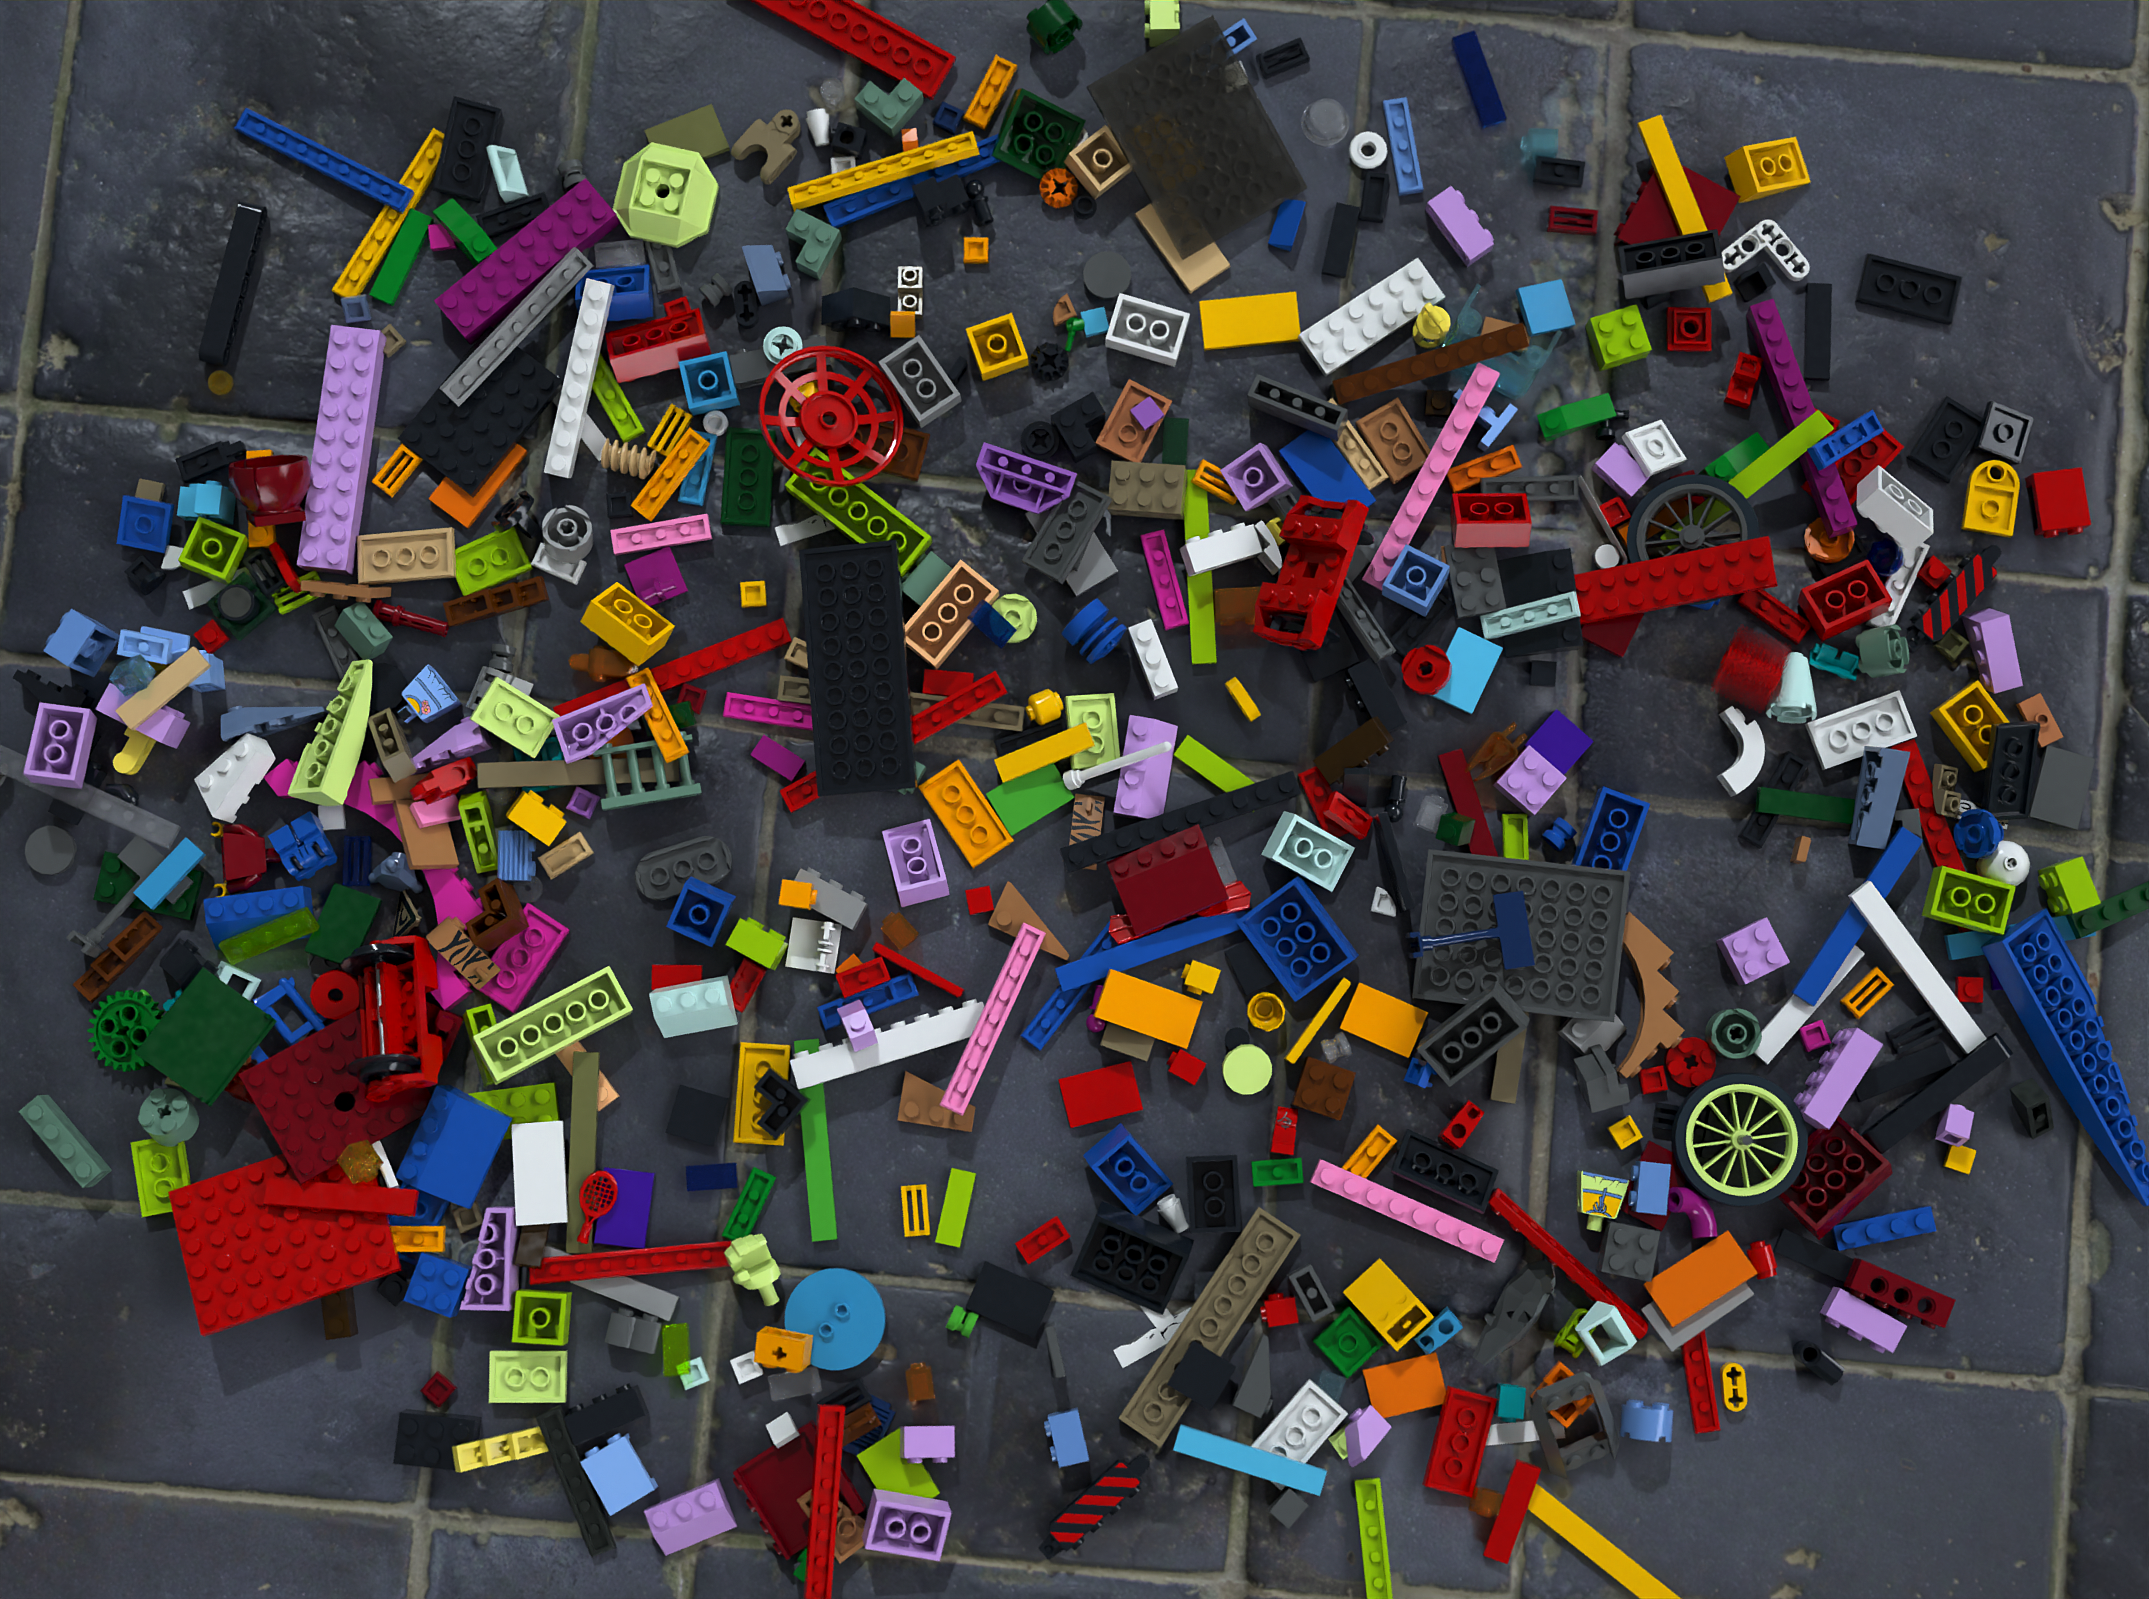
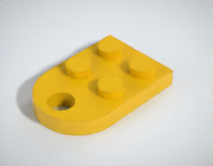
M1990 460L1980 464L1972 471L1967 485L1961 529L2008 538L2013 536L2020 482L2016 471L2009 464L1999 460ZM1992 467L2000 470V479L1991 477L1990 469Z

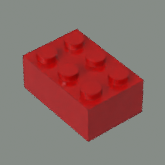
M1526 493L1452 494L1450 521L1455 547H1529L1532 522Z
M1867 559L1802 588L1797 602L1822 642L1888 612L1893 599Z

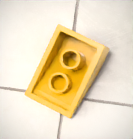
M1796 137L1743 146L1724 157L1735 192L1741 196L1738 200L1739 203L1764 198L1811 182Z

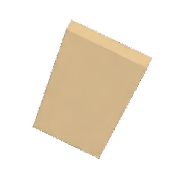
M1176 187L1135 213V217L1189 293H1192L1230 267L1227 259Z
M450 527L357 536L358 584L372 585L456 577L454 529Z

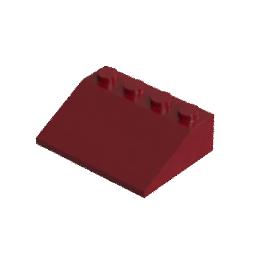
M1199 824L1106 862L1136 936L1229 899Z
M1838 1115L1830 1129H1817L1808 1137L1807 1154L1801 1172L1792 1185L1777 1197L1801 1224L1820 1240L1893 1174L1891 1163ZM1780 1163L1769 1172L1770 1175L1775 1172Z

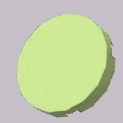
M1007 594L1000 597L993 603L988 614L989 626L993 634L1001 641L1007 643H1020L1028 639L1034 632L1037 624L1034 606L1026 597L1018 594Z
M1252 1044L1240 1045L1225 1056L1222 1063V1075L1226 1084L1233 1091L1240 1094H1254L1261 1091L1269 1083L1272 1076V1064L1268 1055L1261 1048Z

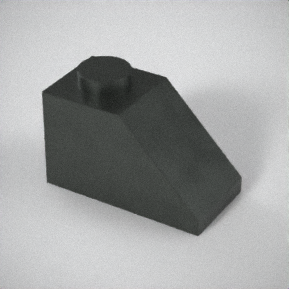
M2033 1078L2018 1083L2010 1089L2012 1105L2032 1140L2054 1129L2050 1098Z

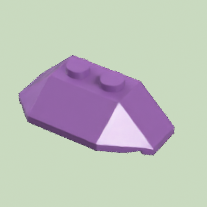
M985 442L976 463L978 472L991 499L1035 514H1040L1069 498L1077 473Z

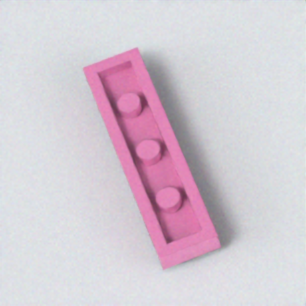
M708 514L610 530L615 556L712 539Z

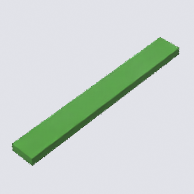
M820 1039L794 1041L795 1054L806 1050L809 1051V1054L819 1052ZM820 1083L800 1090L811 1099L800 1114L812 1242L838 1239L824 1083Z

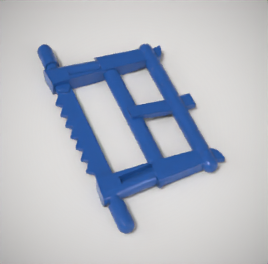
M292 976L289 980L281 978L277 987L259 998L252 999L254 1005L277 1020L274 1027L289 1046L299 1042L301 1037L313 1029L318 1032L325 1028L322 1022L327 1018L313 1012L294 988L295 982ZM285 995L290 998L307 1019V1022L293 1033L271 1007ZM259 1045L251 1054V1060H257V1064L268 1059V1056Z

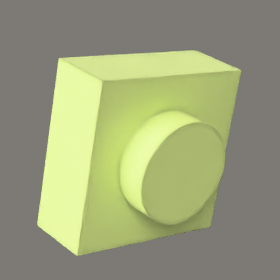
M1348 1423L1328 1437V1440L1343 1460L1348 1457L1345 1428Z

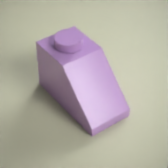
M860 999L837 1008L854 1052L878 1043L874 1028Z
M1371 1405L1363 1410L1360 1408L1356 1409L1349 1416L1351 1422L1345 1428L1348 1461L1351 1467L1364 1461L1392 1428Z

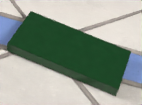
M727 427L721 525L770 527L775 455L768 447L761 429ZM767 429L776 446V430Z

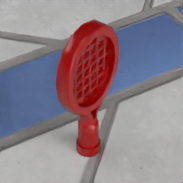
M598 1170L591 1173L580 1187L579 1204L585 1215V1222L576 1239L580 1243L588 1244L593 1221L607 1214L617 1200V1182L613 1175L607 1171Z

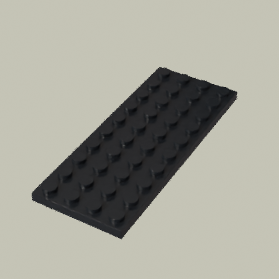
M889 540L799 550L818 796L917 788L898 541Z

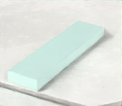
M1572 591L1481 615L1480 619L1484 639L1490 640L1580 617L1581 613L1577 594Z

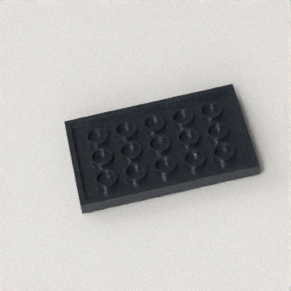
M488 326L444 382L495 330L493 327ZM516 346L460 406H457L438 388L397 439L472 497H475L560 392L564 381Z

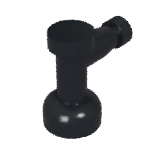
M1615 410L1617 416L1611 418L1628 420L1629 410ZM1610 419L1600 422V428L1595 433L1597 440L1606 441L1615 438V430L1610 427Z

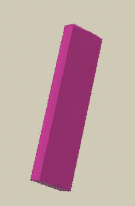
M1164 529L1140 535L1164 629L1169 630L1188 625L1189 621Z
M730 692L726 694L723 717L813 731L811 705Z

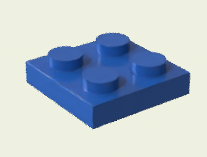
M123 495L117 544L166 553L170 541L175 504Z

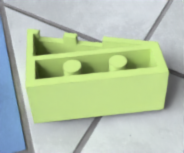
M1145 0L1144 15H1149V23H1145L1144 38H1149V47H1178L1180 31L1179 0Z

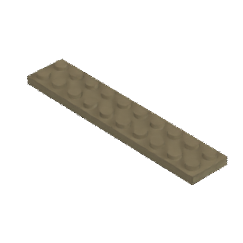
M1259 1206L1257 1207L1118 1417L1121 1421L1159 1447L1162 1446L1192 1400L1167 1385L1192 1340L1221 1357L1301 1236Z

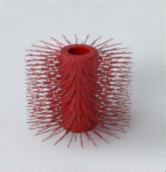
M1737 629L1740 633H1734L1736 637L1733 636L1734 640L1732 639V642L1730 640L1731 645L1729 644L1720 662V669L1717 672L1718 676L1715 677V679L1719 680L1713 681L1714 683L1712 684L1720 690L1722 688L1730 689L1736 695L1739 694L1741 698L1744 697L1745 700L1750 698L1753 704L1757 702L1764 707V705L1766 706L1764 702H1769L1768 698L1770 699L1771 692L1773 695V690L1775 689L1776 691V686L1783 675V667L1786 664L1785 660L1788 659L1785 656L1787 654L1785 651H1781L1778 645L1774 647L1772 643L1771 645L1768 642L1763 643L1761 638H1759L1760 640H1754L1745 635L1744 633L1746 632L1744 630L1739 631Z

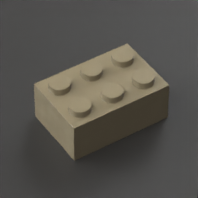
M1112 461L1108 495L1112 502L1107 508L1110 515L1183 520L1188 473L1185 465Z

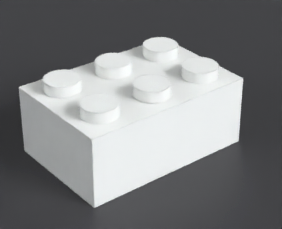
M1119 293L1105 339V347L1175 367L1189 323L1190 313Z
M1879 465L1857 484L1856 508L1863 517H1869L1874 521L1876 527L1881 532L1890 534L1901 548L1905 547L1910 552H1913L1933 534V509Z

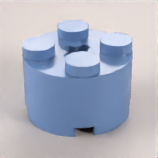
M1628 1399L1626 1404H1622L1620 1436L1624 1437L1627 1432L1630 1433L1629 1438L1659 1442V1438L1666 1437L1665 1442H1671L1673 1410L1669 1409L1668 1403L1654 1402L1652 1406H1645L1642 1400Z

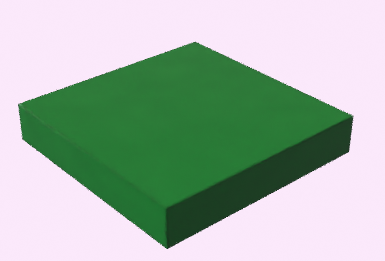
M1349 1306L1312 1340L1347 1379L1384 1345Z

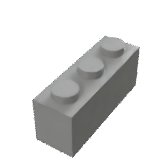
M808 867L807 871L800 869L794 881L812 883L814 890H818L816 905L811 904V908L854 931L868 906L867 903L863 902L865 897L853 890L851 894L842 891L843 885L832 879L827 883L820 879L821 873Z

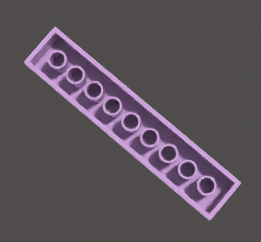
M331 325L311 462L310 487L307 491L305 504L306 521H303L297 559V565L306 571L315 570L316 572L353 576L357 536H359L384 361L383 348L386 344V337L380 330Z

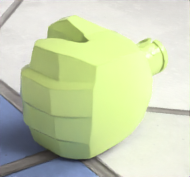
M751 1234L732 1241L731 1246L724 1252V1255L735 1273L733 1276L735 1284H740L748 1290L759 1289L765 1306L777 1303L780 1299L772 1282L777 1280L781 1273L777 1263L770 1255L766 1245L767 1241L763 1234Z

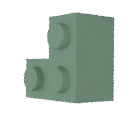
M905 78L902 79L889 96L869 81L854 99L856 109L892 138L899 133L924 103L923 92Z
M796 209L785 229L789 239L804 246L796 260V265L799 271L820 281L842 240L839 229Z

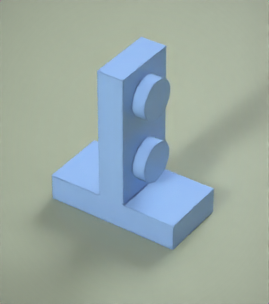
M1461 389L1453 396L1451 400L1453 405H1456L1463 392ZM1510 403L1501 416L1497 418L1495 416L1496 413L1490 407L1484 405L1475 421L1488 430V432L1477 447L1485 452L1518 409Z

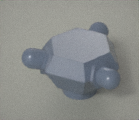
M392 853L391 856L373 869V873L368 877L371 883L379 882L388 889L397 891L411 889L415 893L423 891V885L418 881L415 870H409L406 854Z

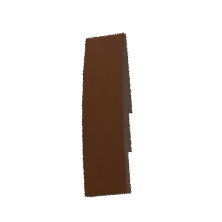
M537 576L519 583L512 582L494 589H484L445 602L443 606L449 627H454L548 601L549 597L544 578Z
M144 911L107 945L109 948L90 964L91 968L72 985L90 1003H93L139 957L161 932L163 927Z

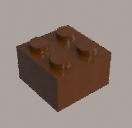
M1306 1057L1291 1105L1341 1121L1356 1073L1311 1057Z

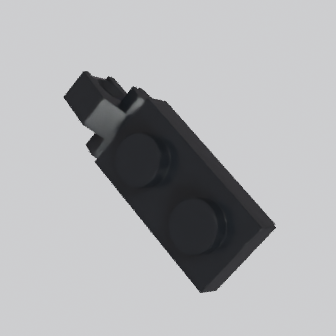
M218 441L175 460L183 481L189 483L228 467L230 463L237 461L236 457L246 454L247 449L241 441L232 444L229 441Z

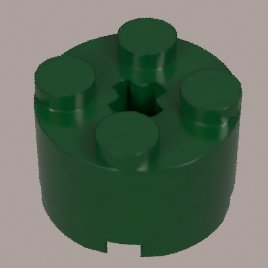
M1047 0L1039 9L1035 8L1027 15V20L1029 21L1027 33L1046 54H1049V51L1055 54L1063 50L1075 39L1072 35L1075 30L1080 31L1082 27V20L1064 0Z

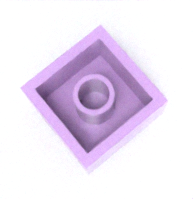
M1529 745L1493 786L1531 818L1567 777Z
M1767 917L1759 919L1716 941L1738 985H1745L1790 963Z

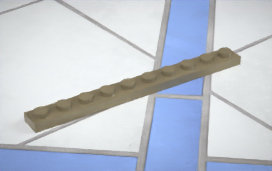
M780 675L777 700L811 704L809 679ZM910 692L912 717L947 697ZM989 703L955 723L1022 732L1025 707Z

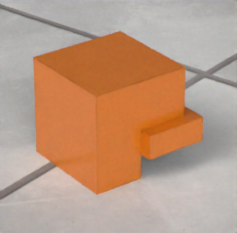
M1558 1361L1542 1379L1543 1381L1530 1397L1533 1398L1537 1390L1575 1374ZM1589 1394L1581 1400L1572 1401L1557 1410H1551L1547 1413L1561 1425L1568 1428L1579 1414L1583 1415L1592 1405V1396Z

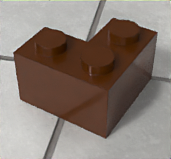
M496 878L478 890L485 911L465 923L472 943L488 952L529 927L514 886L500 878Z

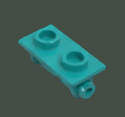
M1816 643L1814 648L1810 650V665L1819 670H1826L1837 674L1841 678L1856 681L1857 669L1860 670L1859 656L1843 651L1838 658L1836 657L1838 649L1824 643Z

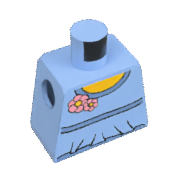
M428 664L401 693L408 704L399 710L398 714L406 723L410 722L417 715L422 721L429 723L459 707L462 703L438 672Z

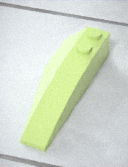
M371 660L352 661L337 688L340 692L338 697L330 701L326 708L329 713L323 723L319 722L314 730L317 732L313 743H307L303 750L288 791V795L323 806L343 805L350 783L355 775V769L366 734L372 691L373 662Z

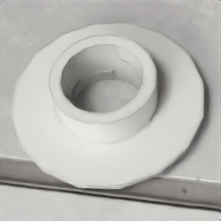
M1362 132L1351 141L1349 155L1353 163L1358 167L1373 169L1381 165L1385 160L1387 146L1383 138L1378 134ZM1366 145L1371 146L1375 153L1369 157L1362 154L1361 148Z

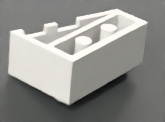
M246 733L194 779L212 817L234 823L237 818L235 813L242 803H247L250 798L248 796L255 783L259 785L276 759L267 740Z

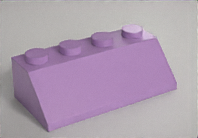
M1130 715L1123 756L1166 741L1171 743L1172 748L1168 752L1121 768L1113 815L1146 820L1164 813L1178 726L1152 718Z

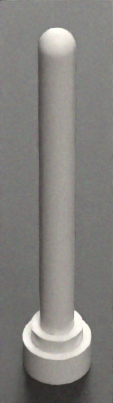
M1166 741L1083 771L1079 769L1065 771L1063 773L1065 786L1069 790H1074L1081 787L1087 779L1171 750L1172 745Z

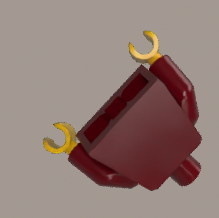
M219 822L212 823L213 826L219 827L218 833H211V835L221 838L223 883L214 885V888L222 887L223 894L216 897L230 896V894L249 889L258 883L262 875L267 872L266 863L280 862L279 854L274 848H265V838L260 837L257 831L244 824L224 825Z

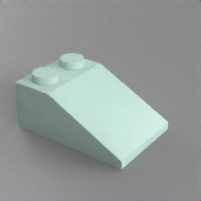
M1284 811L1261 855L1332 892L1355 848L1296 814Z

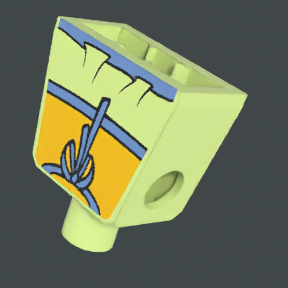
M1577 1171V1212L1589 1214L1586 1229L1601 1232L1604 1217L1616 1219L1629 1180Z

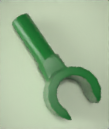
M1069 318L1066 321V328L1069 332L1065 351L1070 352L1075 332L1083 331L1085 326L1083 319Z

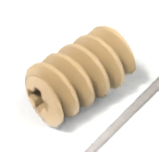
M609 438L605 441L601 453V465L603 468L607 469L611 466L612 471H617L620 468L622 474H626L629 471L633 477L639 473L641 479H645L652 472L656 459V450H653L650 456H648L647 448L645 447L641 453H638L637 445H634L630 451L628 450L627 442L623 444L622 448H619V441L616 439L612 445H609Z

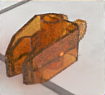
M593 646V649H589V654L577 655L576 653L571 655L568 660L570 668L575 671L588 672V677H591V681L606 682V679H626L638 672V666L635 663L631 662L619 651L608 650L607 646Z
M1515 722L1508 725L1502 732L1489 734L1472 755L1465 768L1466 773L1471 771L1478 763L1483 764V770L1473 780L1474 782L1494 774L1518 757V750L1516 748L1528 736L1525 733L1520 734L1513 743L1506 738L1516 729L1517 725Z

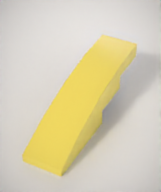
M539 1426L452 1447L456 1472H464L549 1451Z

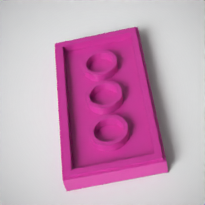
M527 903L523 909L529 927L498 946L490 959L501 971L479 990L512 1013H516L570 931V929L530 903Z

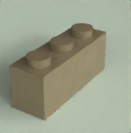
M390 707L368 717V723L379 756L393 781L397 782L416 773L417 769L403 729Z

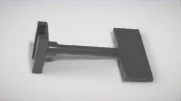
M138 834L117 856L140 876L138 882L96 928L92 927L86 935L72 930L66 937L69 941L83 947L81 951L84 954L98 958L105 951L99 945V942L105 937L103 934L137 898L133 892L166 858ZM186 875L168 894L166 899L174 905L194 881Z

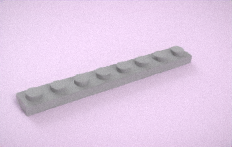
M573 247L439 389L457 406H460L594 265L577 248Z

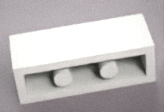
M1240 523L1230 527L1231 531L1225 533L1220 529L1209 533V537L1200 540L1199 536L1186 540V544L1180 548V552L1188 576L1247 560L1262 553L1254 524L1245 526V523Z
M1149 619L1128 627V635L1153 699L1156 700L1177 692V683L1152 620Z

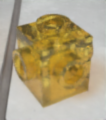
M368 1140L348 1145L337 1160L353 1184L373 1180L378 1175L377 1171L384 1163Z

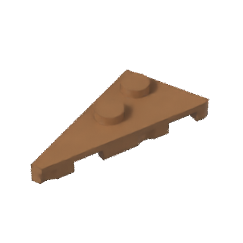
M1007 881L988 925L1016 938L1022 923H1026L1046 933L1039 949L1067 961L1069 958L1068 952L1012 883Z

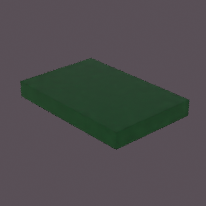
M334 883L304 951L341 965L344 958L350 956L353 950L363 946L382 900Z

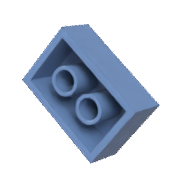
M71 609L61 618L57 631L48 637L43 651L66 666L95 677L119 641L120 635L98 621Z

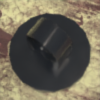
M525 490L518 493L520 498L516 501L512 498L509 499L495 514L494 518L497 521L491 522V525L499 533L505 532L515 525L524 535L533 539L540 531L539 526L526 514L532 507L534 498Z

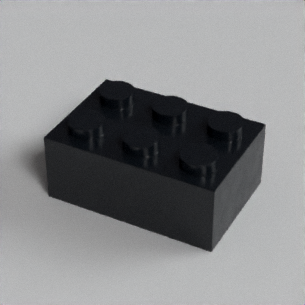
M1237 1155L1186 1156L1190 1234L1241 1231Z
M412 1409L401 1411L399 1413L393 1464L456 1470L452 1447L479 1440L482 1417Z

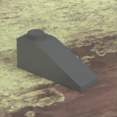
M1263 1333L1259 1338L1232 1401L1233 1406L1259 1418L1262 1417L1263 1413L1267 1414L1273 1402L1272 1399H1269L1271 1396L1268 1336Z

